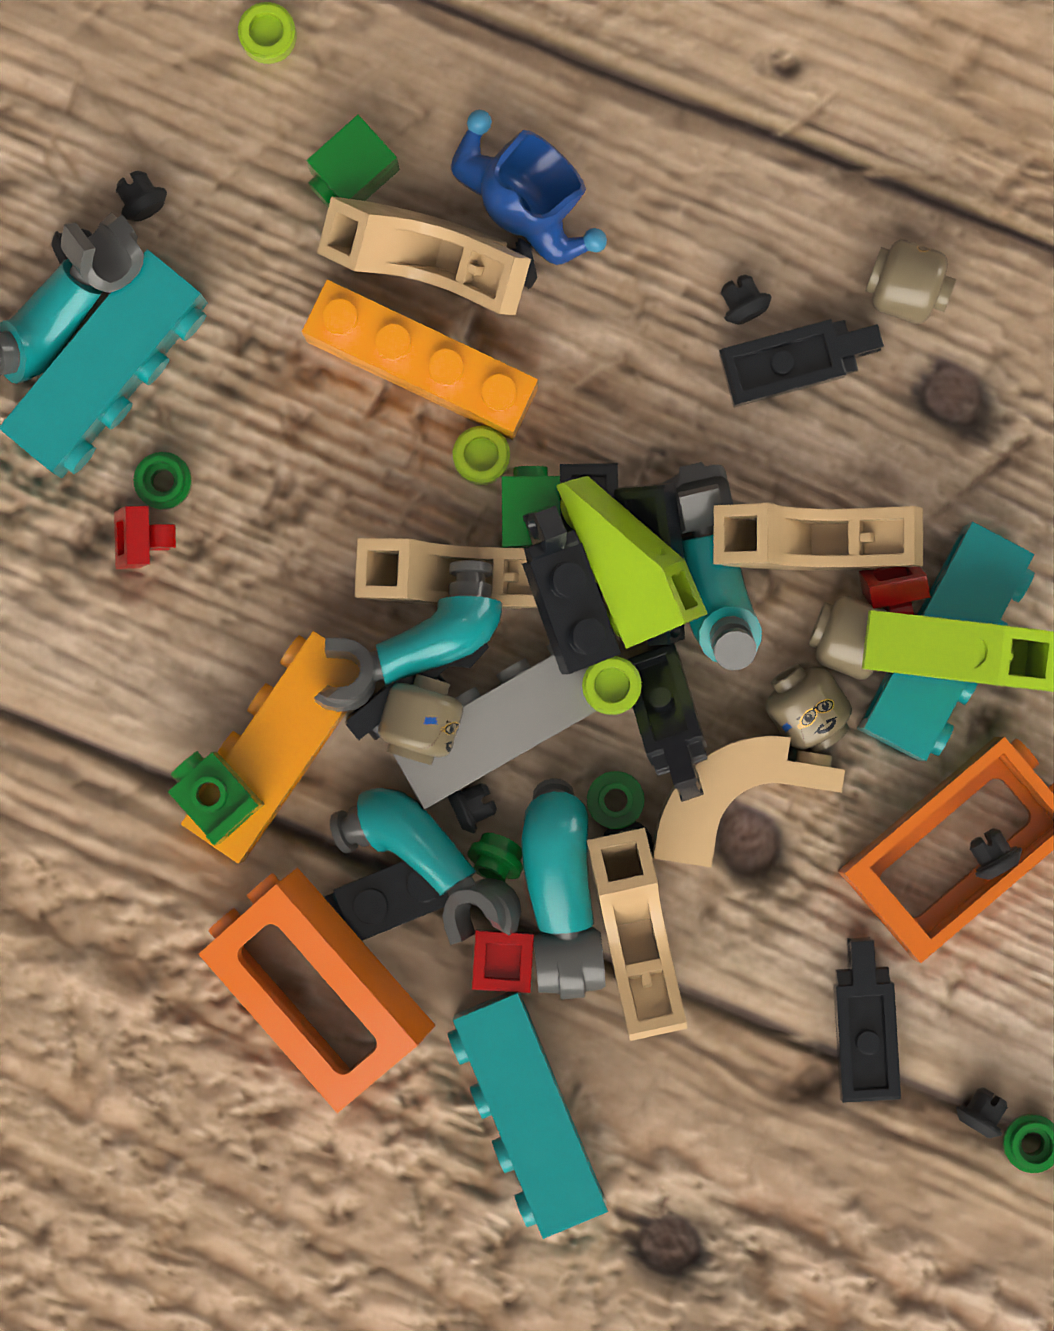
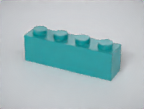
M148 249L143 253L144 261L139 274L129 284L108 295L0 425V430L60 478H63L68 471L76 474L87 464L96 450V447L91 443L105 427L112 430L126 417L133 405L128 399L142 382L150 385L161 375L169 363V358L165 354L179 338L184 341L191 338L206 318V314L202 310L208 302L203 295Z
M975 522L963 526L929 590L930 598H925L917 615L1008 626V623L1001 620L1011 599L1019 603L1027 592L1035 575V572L1028 569V566L1035 554ZM886 672L857 729L916 761H927L930 753L939 756L945 748L954 729V725L947 721L957 702L965 705L973 695L978 683Z
M507 992L454 1014L453 1022L456 1029L447 1032L449 1041L459 1064L462 1065L470 1061L478 1083L470 1086V1091L481 1118L485 1119L492 1116L501 1137L492 1140V1144L504 1173L515 1170L523 1191L515 1194L514 1197L526 1227L537 1224L542 1238L545 1239L607 1213L606 1199L520 992Z

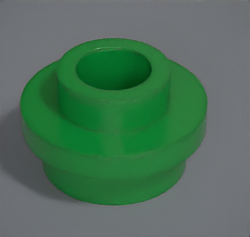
M156 452L146 456L138 464L134 473V488L138 497L148 506L159 510L172 509L183 503L192 487V475L189 467L180 457L169 452ZM162 471L171 472L174 478L172 487L165 492H159L154 487V478Z
M610 771L601 774L592 782L587 793V807L591 816L596 822L607 828L620 829L633 824L639 818L644 808L645 798L641 785L633 776L625 772ZM611 789H621L626 794L627 803L620 811H611L605 805V795Z
M483 833L479 842L472 843L467 852V856L474 863L473 868L476 870V873L485 879L495 878L504 882L506 879H518L524 869L521 862V847L514 841L499 834Z
M1025 1114L1015 1118L1007 1126L1003 1135V1150L1009 1162L1019 1170L1027 1173H1040L1051 1168L1054 1165V1123L1038 1114ZM1031 1132L1038 1133L1041 1138L1040 1147L1031 1153L1024 1152L1022 1148L1024 1136Z

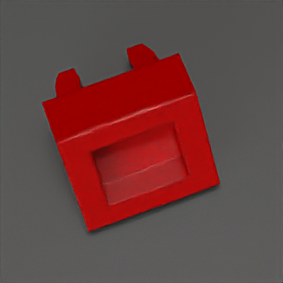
M124 506L114 512L116 569L142 568L150 565V551H169L170 548H176L175 524L149 525V506Z
M920 566L889 567L859 571L862 594L874 609L883 607L888 612L914 615L911 601L930 598L927 575Z
M476 929L472 990L531 993L534 933L514 932L511 935H507L497 930Z

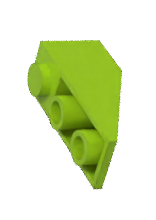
M589 476L566 481L556 486L562 498L560 502L562 515L567 524L576 531L580 543L583 544L595 581L598 583L607 603V615L612 629L617 636L622 638L626 649L708 614L685 560Z
M869 610L862 669L1054 692V631Z

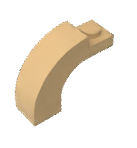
M331 197L317 251L318 254L353 271L395 275L425 282L449 290L498 314L516 315L531 261L530 258L506 248L507 242L447 220L389 205Z
M771 503L714 505V564L773 570H877V568L923 566V508L901 506L856 509H810L786 507Z
M357 538L356 598L437 606L439 599L449 597V584L456 582V576L449 573L450 564L455 561L472 560L492 564L493 574L485 578V583L492 585V599L500 601L502 609L537 608L522 566L523 563L527 562L524 548L456 546L429 543L415 539Z
M752 737L737 740L707 753V760L695 764L704 795L682 802L678 790L674 786L669 791L657 819L651 856L654 859L712 867L719 822L729 804L741 793L752 787L767 783H781L842 793L845 769L832 768V756L797 751L796 762L787 761L791 737Z
M645 828L587 840L598 900L630 1041L687 1029V1021L660 904L658 881Z

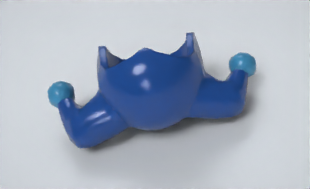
M484 110L473 111L467 120L468 131L453 156L451 170L457 181L482 196L485 209L491 219L505 231L515 235H522L542 258L554 265L567 263L588 251L595 253L603 251L607 245V237L600 229L591 228L586 231L583 237L569 238L564 234L562 222L564 217L573 209L586 191L582 178L571 163L553 145L529 130H522L495 157L481 155V137L491 127L492 120L489 113Z

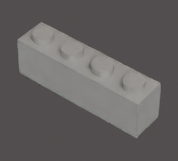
M549 644L546 647L552 656L533 667L525 658L496 675L501 685L481 696L478 689L474 687L456 697L455 699L462 703L463 715L450 754L445 757H434L432 765L393 754L424 810L596 712L587 703L582 690L583 677L588 667L572 674L562 675Z

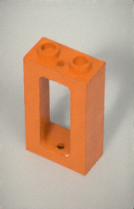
M994 737L838 870L841 876L910 957L919 963H922L1054 850V783L1048 787L1033 769L1039 765L1038 760L1017 738L1010 743L1006 737ZM990 780H1001L1025 807L1029 815L1027 823L1007 840L1010 848L1015 846L1017 848L1021 847L1022 852L1019 863L990 880L976 877V869L980 866L978 864L919 916L912 917L880 880L881 874Z
M297 867L282 880H279L274 873H271L246 895L253 905L242 915L233 908L208 930L215 939L198 955L335 1112L339 1113L416 1048L436 1025ZM268 924L278 926L375 1037L377 1045L351 1068L347 1066L243 947L264 926Z

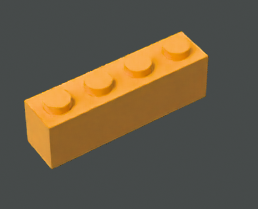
M328 279L302 330L307 343L473 422L491 427L511 440H514L538 390L537 378Z
M312 631L307 640L300 635L295 638L280 661V664L287 668L275 687L265 683L249 705L247 712L254 717L242 735L232 731L218 750L223 759L264 805L221 844L214 846L188 814L181 822L182 826L238 864L245 862L347 713V711L336 712L324 709L315 702L314 697L327 685L343 687L352 684L358 678L360 668L351 660L327 658L325 638L315 631ZM205 783L199 791L200 800L208 806L216 804L220 798L219 788L213 783Z

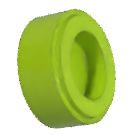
M261 2L251 6L243 13L238 24V37L244 51L250 58L259 63L273 64L280 62L289 56L295 47L297 32L294 21L289 12L276 3Z
M474 426L465 430L457 438L453 447L455 468L463 479L472 484L487 485L496 482L505 474L510 463V449L507 440L499 431L488 426Z
M614 656L589 666L582 681L583 695L587 703L594 710L606 715H617L629 710L637 702L641 693L642 685L638 670L630 661L619 656Z

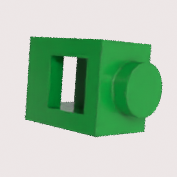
M196 751L171 773L177 784L168 793L205 833L206 838L213 846L221 844L264 805L218 752H211L206 758H203ZM208 782L215 784L220 791L218 802L212 806L205 805L199 797L200 788Z

